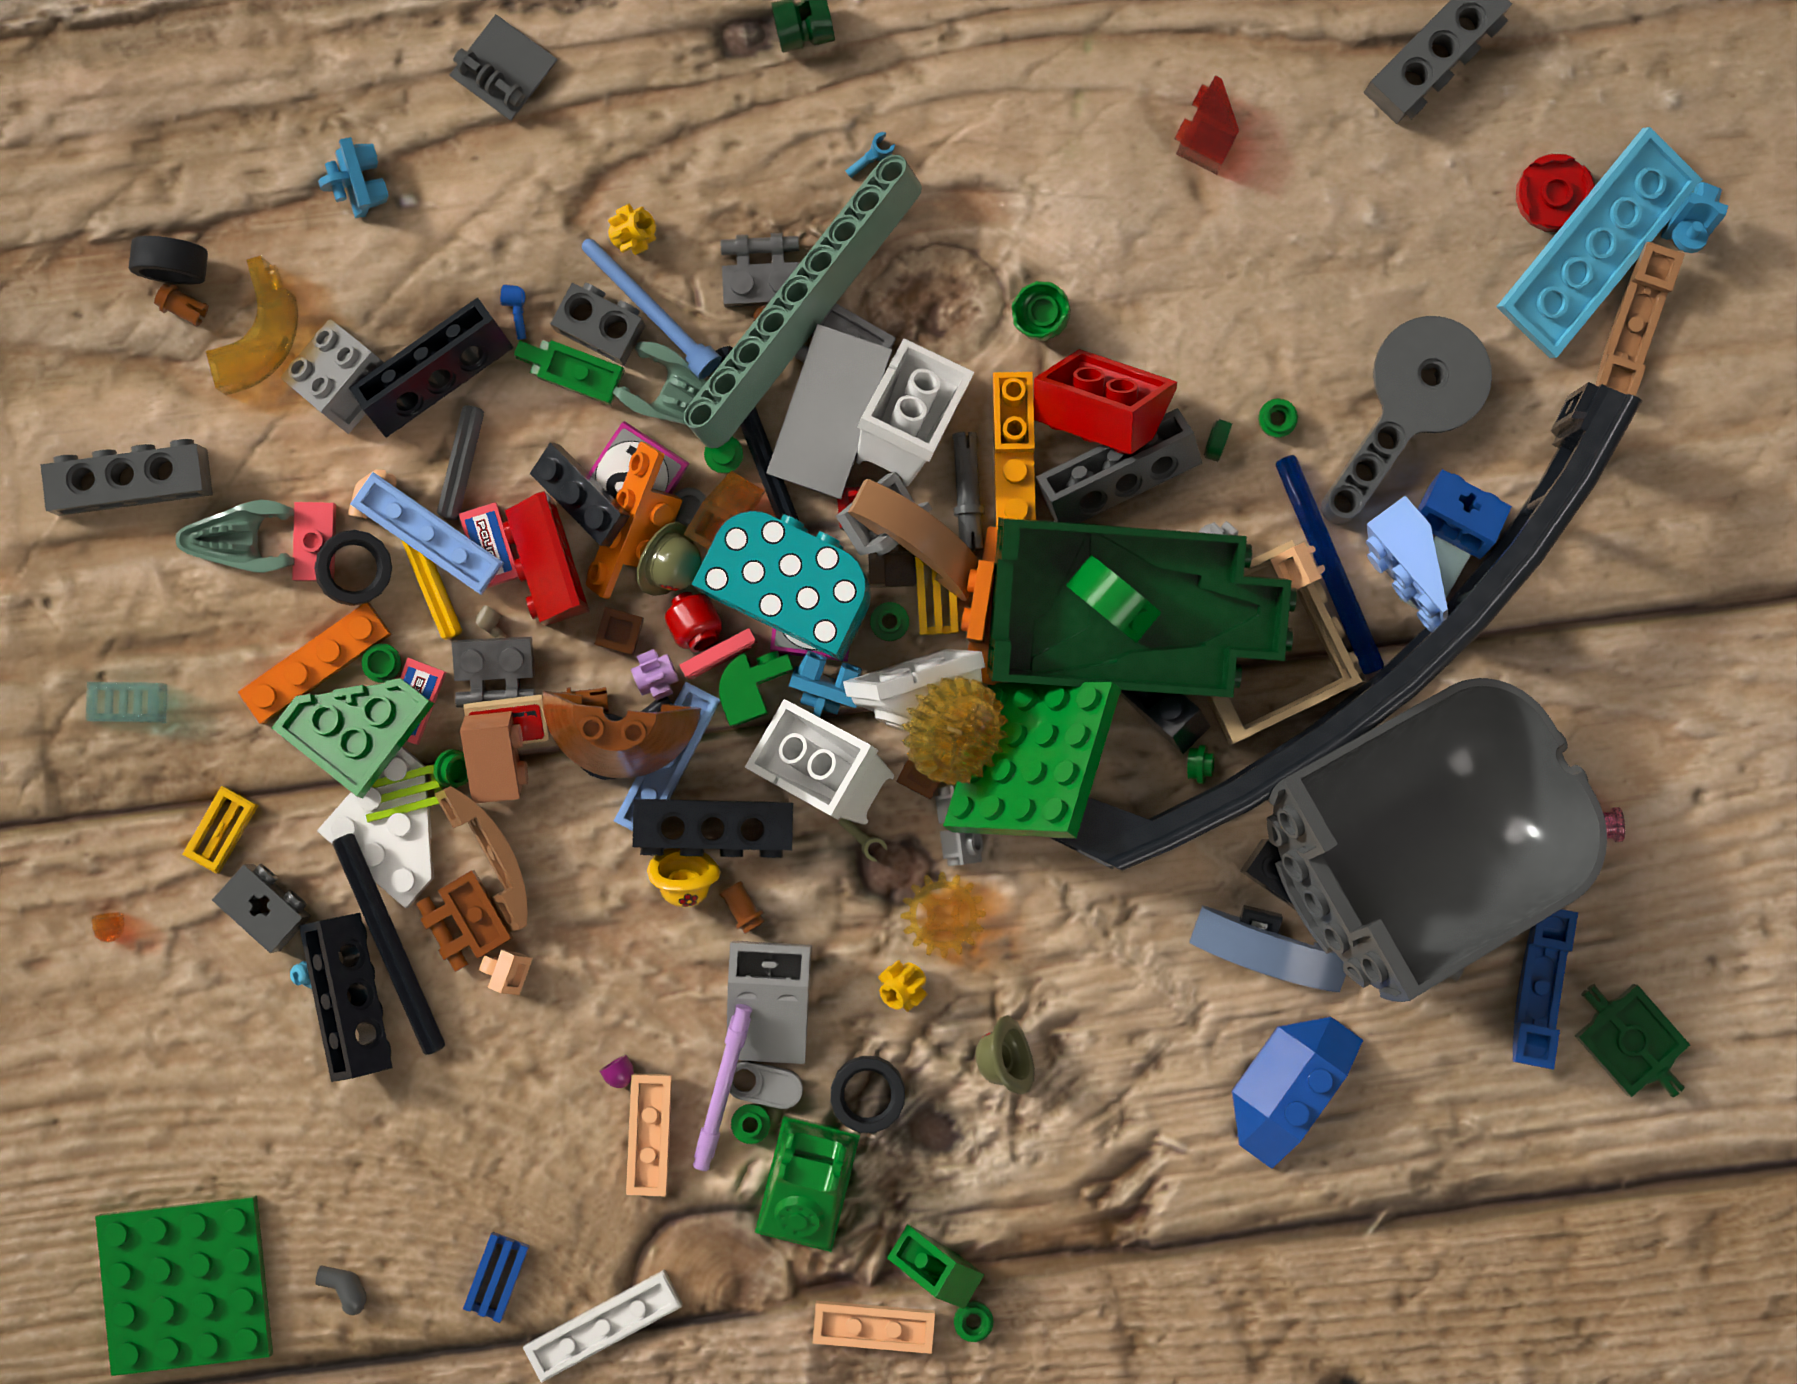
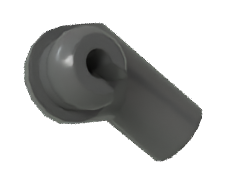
M323 1265L319 1267L315 1284L336 1289L342 1303V1309L346 1314L357 1315L361 1313L367 1298L358 1275L351 1271Z

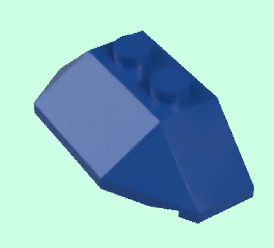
M1330 1016L1277 1026L1232 1089L1239 1145L1273 1169L1302 1141L1344 1082L1363 1039Z

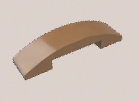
M1651 242L1645 243L1613 321L1599 367L1596 386L1603 384L1624 394L1636 396L1646 368L1643 364L1666 297L1674 288L1685 253Z
M870 479L864 480L848 513L876 535L884 533L889 535L936 571L935 580L962 601L967 600L970 592H967L970 569L977 570L979 562L970 548L946 525L914 502Z
M449 786L435 793L453 828L468 822L505 889L491 898L510 932L526 927L528 909L524 881L515 855L500 829L481 807L455 788Z

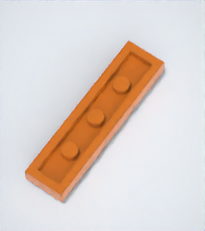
M369 602L362 604L242 688L238 693L259 724L264 725L284 711L295 696L308 694L361 657L369 647L381 643L392 634Z

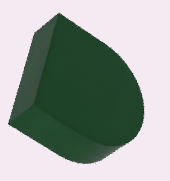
M1221 419L1213 423L1204 451L1205 458L1216 462L1220 460L1233 423Z

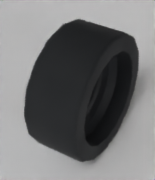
M138 236L132 239L128 268L131 273L150 280L185 285L201 284L205 281L208 251L198 244L185 240L161 236Z
M359 530L339 532L328 539L317 553L314 567L317 583L324 594L337 603L349 606L368 603L381 595L390 582L393 569L390 553L383 542L372 534ZM344 546H362L370 551L376 560V577L363 590H344L331 577L329 568L331 558L337 550Z
M860 1056L849 1060L837 1071L831 1085L830 1102L835 1116L845 1127L858 1133H876L887 1129L899 1118L905 1105V1085L901 1074L890 1062L877 1056ZM862 1071H874L881 1074L888 1081L891 1088V1101L887 1109L880 1115L872 1118L854 1114L845 1101V1087L848 1081L855 1074Z

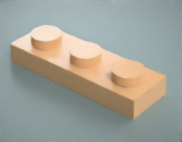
M639 1073L631 1075L626 1195H667L672 1075Z
M816 1300L812 1344L932 1354L935 1310Z

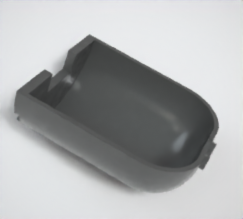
M1475 678L1458 682L1284 778L1272 790L1269 802L1274 807L1273 815L1267 818L1269 841L1278 847L1281 860L1276 862L1275 865L1294 908L1324 952L1328 954L1334 951L1344 962V973L1363 988L1372 985L1379 989L1380 997L1394 1002L1411 1001L1577 900L1592 886L1601 871L1606 855L1607 830L1600 803L1588 783L1585 771L1578 765L1570 767L1565 761L1563 752L1568 748L1566 738L1557 730L1541 705L1530 695L1516 686L1495 679Z

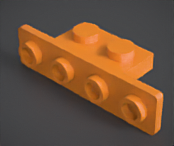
M642 441L638 444L636 452L630 459L629 471L622 489L619 490L615 499L631 516L610 547L599 546L596 557L589 566L586 586L600 597L606 599L611 597L623 564L633 567L638 566L641 554L647 543L663 526L675 522L683 501L674 494L652 489L663 462L664 453Z
M996 527L987 528L982 560H979L977 570L970 569L967 592L973 593L971 608H964L961 631L967 632L966 638L969 641L968 651L982 652L985 667L981 668L982 682L987 685H995L997 682H1000L992 681L987 675L997 543Z

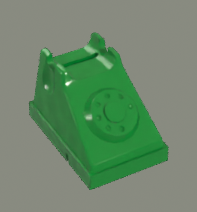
M784 1115L755 1233L832 1252L860 1133Z

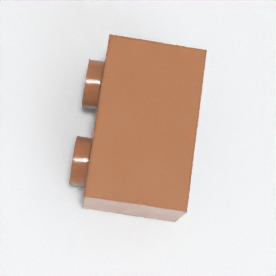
M512 711L464 716L460 735L471 800L475 803L520 799L522 787L528 784L529 778L526 761H520L518 748L523 747L520 724L514 725Z

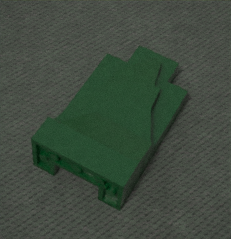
M998 517L987 675L992 681L1073 687H1081L1084 682H1113L1121 690L1233 698L1234 688H1240L1242 680L1241 664H1236L1237 657L1285 661V653L1291 651L1293 629L1288 628L1289 612L1295 611L1297 591L1296 588H1291L1292 580L1244 576V568H1250L1252 560V545L1246 544L1247 536ZM1090 555H1093L1162 612L1137 643L1066 586Z

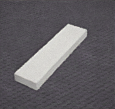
M664 1269L523 1346V1349L542 1383L678 1310L683 1306V1303Z

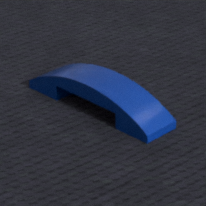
M1560 909L1530 928L1517 993L1513 1031V1062L1554 1070L1560 1030L1556 1029L1567 955L1568 952L1573 950L1578 912Z

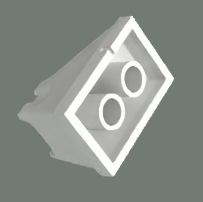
M904 338L857 426L860 429L856 463L860 465L862 461H869L890 472H896L902 478L904 486L908 487L926 461L930 462L974 372Z
M944 649L843 681L846 696L851 697L855 705L873 711L876 720L896 729L910 732L921 730L924 736L929 738L941 733L947 740L953 741L962 737V729L965 725H970L974 733L987 728L981 668L985 667L981 651Z
M785 699L745 765V768L833 818L837 820L843 818L864 825L869 821L866 815L880 788L887 779L893 780L894 778L893 772L877 755L878 750Z

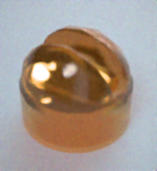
M109 912L92 916L91 924L95 937L100 941L108 943L117 940L124 932V913Z

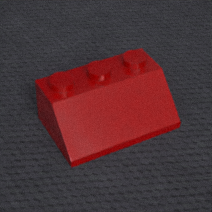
M1078 349L1034 378V420L1049 425L1054 430H1063L1080 436L1085 441L1097 442L1111 447L1118 453L1132 454L1154 438L1176 392L1177 381Z
M542 491L505 510L508 521L502 523L503 530L509 545H516L520 557L514 560V564L520 581H527L531 596L526 597V603L532 619L539 618L540 623L547 626L590 612L555 500L545 491Z

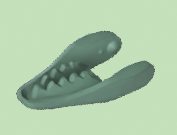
M638 342L635 350L638 352L639 357L643 359L650 358L654 362H658L666 367L668 371L666 382L659 396L652 403H647L638 395H633L629 388L625 386L615 387L613 394L634 412L685 424L683 419L684 411L707 381L698 379L688 368V363L667 346L654 342Z
M262 499L240 504L180 529L176 534V545L183 552L195 557L252 572L263 573L294 565V558L290 557L287 553H281L278 557L269 556L263 558L258 549L257 532L264 518L278 517L281 520H287L290 516H294V508L275 501Z

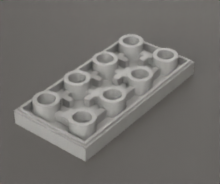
M817 324L766 474L842 499L857 455L860 429L857 426L885 374L892 349Z

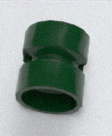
M794 0L771 2L782 53L802 49L806 41H810L814 46L835 41L827 0H801L798 3Z

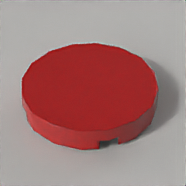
M1551 153L1537 158L1522 172L1516 185V202L1520 214L1530 225L1544 232H1558L1595 187L1591 172L1585 165L1582 166L1579 162L1575 161V158L1567 154Z

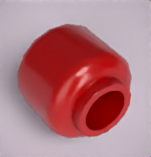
M683 592L672 599V606L665 613V623L675 643L680 648L690 649L692 652H700L713 646L719 639L718 635L722 630V620L711 599L704 594L693 595L692 592Z

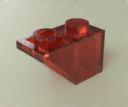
M1215 75L1209 87L1204 84L1201 85L1192 103V106L1198 109L1192 121L1184 118L1174 139L1181 142L1176 155L1217 175L1238 135L1239 128L1223 80Z

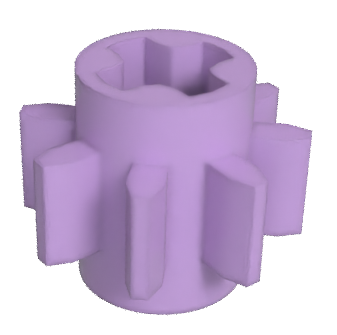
M654 649L638 655L637 659L640 665L632 668L631 672L641 695L644 696L652 693L653 698L657 701L673 694L670 685L679 681L669 655L665 654L658 657Z

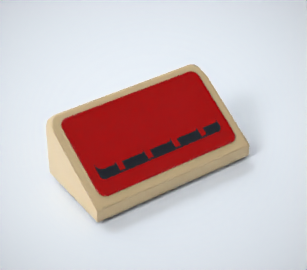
M542 695L464 704L465 716L512 711L514 725L520 724L523 744L545 742L550 738V731L543 711Z

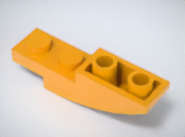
M993 372L996 533L998 517L1036 520L1033 372Z

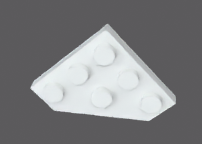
M402 746L378 779L387 777L392 781H398L405 777L407 771L422 768L425 765ZM428 775L378 788L371 787L363 799L350 792L317 830L331 844L335 839L353 833L374 881L404 908H409L434 879L430 839H432L430 807L407 813H395L388 818L367 823L366 815L427 799L428 793L425 791L381 803V794L428 782Z

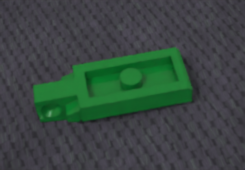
M542 340L539 348L519 341L514 352L516 359L532 365L529 373L537 376L538 379L612 406L615 398L613 391L615 387L619 388L625 369L619 365L552 340L550 342Z

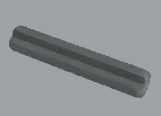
M464 405L462 407L437 509V514L442 518L457 520L461 512L484 417V411L475 406Z

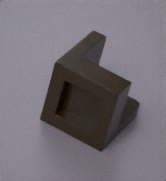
M900 544L881 556H878L876 552L868 554L870 588L915 586L916 556Z

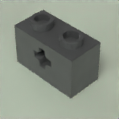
M244 864L212 901L269 953L280 952L300 930L299 926L304 925L310 919L311 915L304 910L307 904L293 891L288 890L285 893L275 884L278 879L277 876L263 864L258 866ZM269 898L270 901L267 903V907L271 911L261 913L259 910L262 908V903L258 899Z

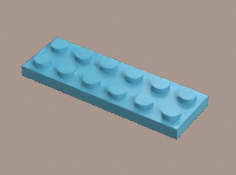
M1651 127L1642 128L1496 307L1549 358H1557L1636 262L1645 243L1654 240L1688 195L1694 191L1703 179Z

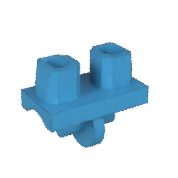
M351 137L340 139L339 144L341 148L335 152L340 171L336 161L325 163L328 175L318 180L319 186L322 191H333L336 202L347 199L344 190L346 188L354 217H366L369 208L386 203L389 197L383 178L364 181L362 175L364 170L377 168L378 160L374 144L353 145Z
M1699 182L1694 192L1688 195L1665 225L1661 238L1666 240L1673 239L1678 249L1687 253H1696L1703 249L1708 241V237L1727 213L1728 205L1719 202L1722 192L1721 188L1705 182Z
M807 651L800 666L795 667L789 683V687L804 691L800 703L814 707L813 714L819 718L822 710L837 715L841 704L856 708L857 705L853 703L852 698L846 696L843 681L861 676L862 668L849 663H842L838 677L834 679L822 675L827 657L819 653Z

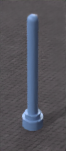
M586 239L582 243V250L687 355L686 361L689 363L688 368L700 380L713 373L719 366L722 357L711 346L705 347L702 343L697 344L593 239Z

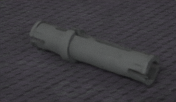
M958 432L952 434L957 506L954 507V516L958 517L959 538L971 551H980L984 549L981 516L985 514V509L983 505H980L977 433L968 432V435H966L965 432Z

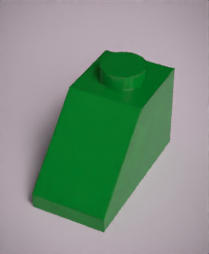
M908 1224L887 1257L889 1261L935 1298L965 1309L985 1275L959 1254Z

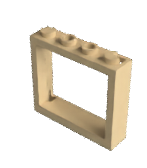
M1293 540L1253 558L1250 568H1244V576L1253 574L1271 565L1270 559L1295 546ZM1318 581L1297 590V593L1339 679L1245 725H1242L1229 697L1205 696L1229 745L1237 743L1362 682L1359 676L1362 671L1357 663L1359 660L1354 652H1347L1341 640L1345 637L1342 625L1336 616L1330 617L1324 603L1328 602L1322 585Z

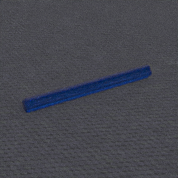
M1295 455L1283 457L1276 462L1277 471L1309 546H1314L1316 549L1313 552L1318 566L1324 565L1325 571L1321 575L1354 653L1359 660L1362 672L1370 674L1384 667V662L1298 459Z

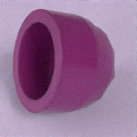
M623 1055L603 1067L599 1072L605 1082L611 1087L623 1088L631 1082L634 1068L628 1056Z

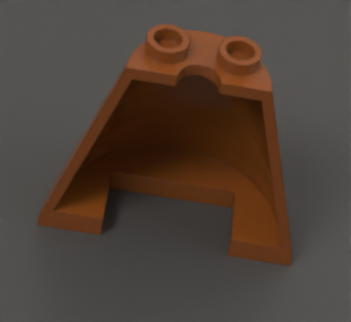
M543 691L545 720L559 748L568 758L582 768L611 778L644 776L669 764L684 750L691 740L701 712L700 707L661 704V712L650 713L628 710L623 719L612 721L605 716L603 707L582 705L583 695Z

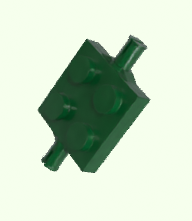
M1595 984L1590 985L1587 988L1588 990H1584L1581 995L1585 997L1597 1012L1594 1014L1591 1022L1580 1030L1575 1037L1627 1096L1633 1097L1646 1084L1658 1080L1671 1097L1680 1094L1678 1091L1682 1092L1685 1086L1672 1074L1670 1068L1675 1059L1690 1044L1638 985L1632 984L1618 998L1608 1001Z

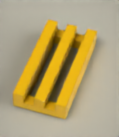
M915 557L920 636L958 634L957 596L948 590L950 626H943L940 583L935 580L937 572L933 569L932 586L935 627H927L924 566L927 565Z
M221 786L182 855L219 874L259 805L231 791L230 788ZM228 798L232 802L202 855L196 853ZM240 806L244 807L214 862H212L210 858Z

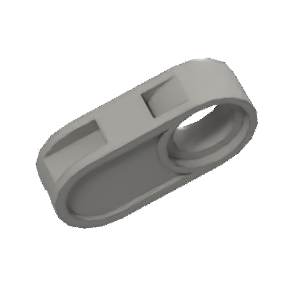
M740 1061L737 1063L735 1073L741 1069L752 1071L756 1077V1084L752 1090L741 1091L736 1088L732 1081L729 1093L733 1097L779 1109H788L799 1102L803 1093V1083L795 1072L752 1061Z

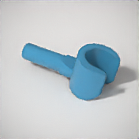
M886 132L877 133L873 138L870 150L845 170L850 178L875 160L881 161L892 155L895 144L887 150H881L877 146V144L885 139Z

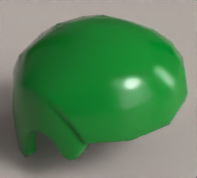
M1035 281L1023 287L1011 305L1013 325L1031 340L1046 341L1059 336L1066 328L1070 319L1071 308L1068 296L1063 289H1060L1059 286L1052 282Z

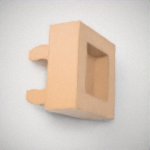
M1305 542L1270 559L1278 577L1292 580L1291 588H1296V591L1321 579L1320 574L1325 571L1324 565L1316 567L1311 554L1316 551L1315 547H1307Z
M501 950L499 958H491L484 955L479 971L492 975L488 985L489 989L504 994L520 995L533 958L521 953Z

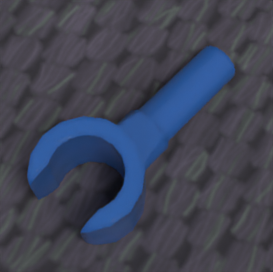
M503 285L500 296L501 305L513 307L517 340L527 339L523 318V307L526 299L525 292L518 286Z

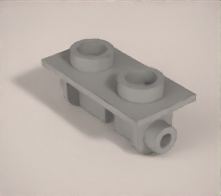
M955 786L938 788L939 796H935L939 824L945 821ZM950 830L940 831L943 859H947L948 866L982 862L983 840L981 834L953 833Z

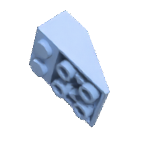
M1404 496L1367 523L1368 540H1366V544L1370 552L1367 554V557L1379 573L1384 571L1388 573L1394 580L1392 587L1397 595L1404 602L1411 600L1419 610L1417 612L1419 620L1429 631H1433L1448 617V607L1431 524L1410 500Z

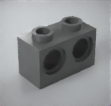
M571 283L550 323L555 332L625 366L646 326L642 318L638 316L640 310L621 300L616 305L604 299L606 293L589 283H585L583 287ZM588 304L592 306V314L588 319L578 321L573 318L574 310L579 305ZM615 322H623L627 324L626 333L617 339L609 337L607 332L610 325Z

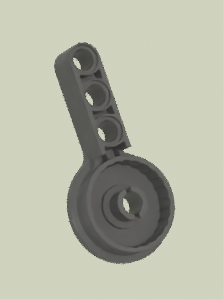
M1423 316L1401 324L1383 341L1377 352L1373 368L1374 387L1382 405V415L1375 422L1321 503L1323 516L1329 522L1339 525L1345 524L1363 509L1408 441L1418 433H1443L1456 429L1471 420L1483 407L1491 388V363L1484 345L1469 328L1446 317ZM1436 369L1434 373L1436 386H1429L1423 382L1421 378L1422 370ZM1378 433H1386L1392 437L1394 441L1393 449H1385L1379 444ZM1357 464H1364L1371 469V481H1364L1357 476ZM1335 496H1344L1349 500L1351 504L1349 513H1342L1336 509L1334 505Z

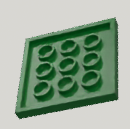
M997 682L995 685H988L984 695L987 728L983 731L972 733L943 826L953 833L1077 839L1121 688L1113 682H1084L1081 687L1015 682Z
M257 1195L104 1213L95 1216L111 1376L268 1358L273 1355Z

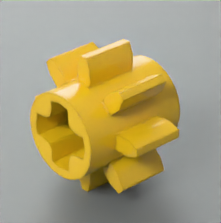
M630 203L617 209V215L608 219L610 223L608 233L613 245L620 249L622 253L631 249L634 255L648 250V244L656 240L654 235L656 224L652 215L644 210L642 206L633 210Z
M897 960L878 976V979L884 983L879 989L880 996L884 1003L892 1009L899 1010L903 1007L906 1012H909L928 996V993L922 989L926 984V976L921 968L913 963L908 962L903 965L900 960Z

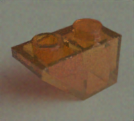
M731 471L705 498L683 535L709 550L721 526L737 514L754 511L766 491Z

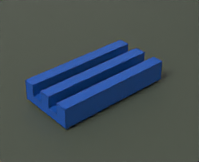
M492 1232L463 1310L477 1312L479 1316H487L493 1318V1321L500 1323L504 1317L530 1245ZM498 1243L503 1245L481 1304L476 1302ZM511 1249L517 1250L518 1253L497 1309L491 1308L490 1305Z

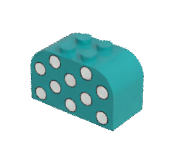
M749 511L737 514L727 520L717 532L692 585L702 594L843 662L868 611L871 599L869 582L858 562L843 550L844 547L840 545L839 540L820 531L817 537L808 533V529L804 528L805 524L785 514L779 520L763 512Z

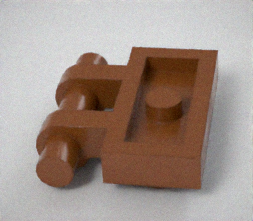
M471 870L438 890L445 902V905L437 909L430 896L416 903L423 916L420 919L426 930L430 928L441 947L438 950L443 960L448 959L455 972L469 965L461 952L468 946H470L478 959L513 939L512 934L475 870ZM451 915L463 934L455 940L444 922Z

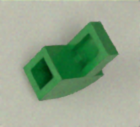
M1090 555L1066 585L1135 643L1139 641L1162 613L1093 555Z
M778 651L768 653L757 658L758 665L751 667L749 659L744 653L736 657L726 667L719 684V696L730 727L734 728L769 714L758 685L794 672L788 654L780 657Z

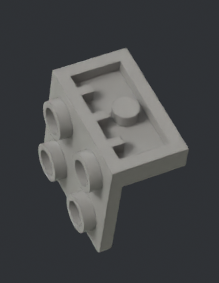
M330 319L315 334L298 357L291 362L287 370L282 374L281 379L349 434L366 414L349 387L384 362Z

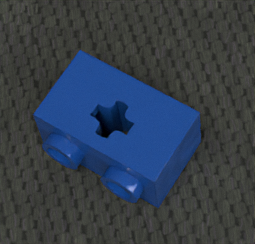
M1442 469L1428 486L1417 510L1431 524L1433 535L1481 560L1496 543L1512 506L1501 501L1496 495L1484 492L1467 483L1459 475L1451 474Z

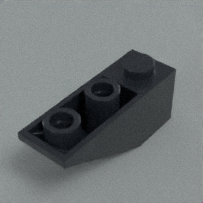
M1121 690L1120 695L1182 754L1211 727L1202 711L1183 694Z

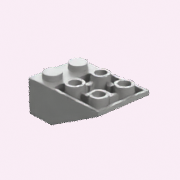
M751 941L730 942L727 1031L737 1004H744L752 1008L744 1047L741 1048L738 1060L805 1064L812 945Z

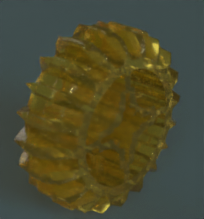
M955 676L954 680L948 677H941L939 686L934 683L927 684L928 695H915L919 703L917 708H907L908 713L912 716L911 722L901 724L904 730L910 732L908 736L901 740L906 747L910 748L906 756L910 761L916 763L914 767L918 772L927 775L929 779L935 782H944L947 785L955 786L957 781L969 784L971 775L983 777L984 765L988 767L995 766L991 758L994 752L1003 753V750L998 745L999 740L1008 737L1006 732L1000 729L1001 726L1008 722L1005 715L1000 714L1004 705H1002L1001 701L995 699L996 694L992 689L984 687L982 682L975 679L970 680L963 676ZM950 726L954 729L963 731V734L960 735L956 732L953 733L947 730V727Z

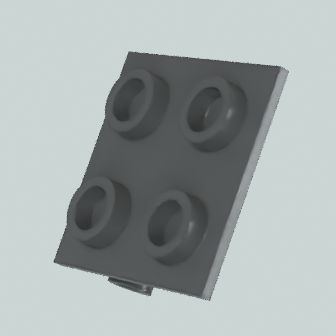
M495 14L469 50L465 51L461 48L455 54L453 61L457 65L449 76L512 121L558 60Z

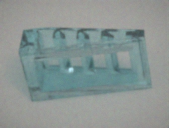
M87 682L86 721L166 723L167 684ZM98 691H105L104 713H97ZM114 691H120L119 714H113ZM128 691H134L133 714H127ZM143 692H148L147 714H142Z

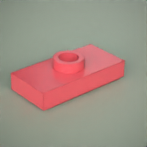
M294 502V565L292 568V580L317 582L314 569L317 553L328 539L336 535L335 503ZM335 554L331 558L329 567L333 580L335 576Z

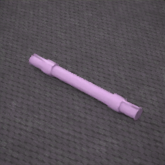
M737 1004L734 1015L731 1017L725 1038L726 1046L704 1127L701 1128L693 1166L701 1171H708L710 1169V1162L714 1157L720 1137L719 1129L739 1055L746 1041L752 1008L744 1004Z

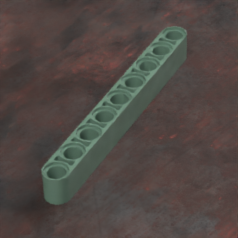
M891 155L878 163L687 406L683 416L684 422L706 447L718 448L732 437L811 336L817 324L822 322L918 199L922 190L921 183L902 156Z

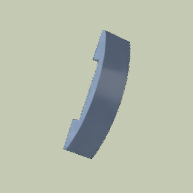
M1204 905L1200 909L1189 940L1190 944L1237 965L1307 987L1340 992L1346 977L1343 970L1344 962L1334 951L1326 954L1316 942H1314V945H1310L1240 922V917Z

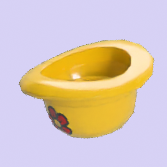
M680 848L664 849V855L654 856L649 861L647 868L650 882L660 889L662 897L668 903L683 908L698 905L707 897L710 885L719 879L721 873L718 864L708 854L704 853V856H680Z

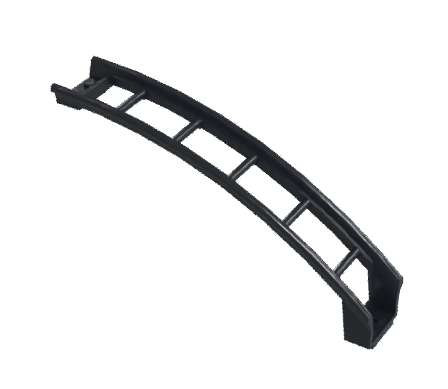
M1590 382L1568 395L1551 429V432L1556 437L1552 444L1558 448L1538 485L1489 555L1447 603L1448 617L1433 631H1429L1425 627L1374 677L1304 731L1220 784L1149 819L1089 797L1077 839L1049 838L1110 869L1126 870L1173 850L1254 809L1269 799L1272 790L1281 780L1375 728L1415 697L1475 640L1542 563L1597 484L1642 400L1637 396L1624 394L1603 384L1596 386Z

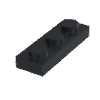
M549 443L530 472V475L600 546L610 547L631 516L560 444Z

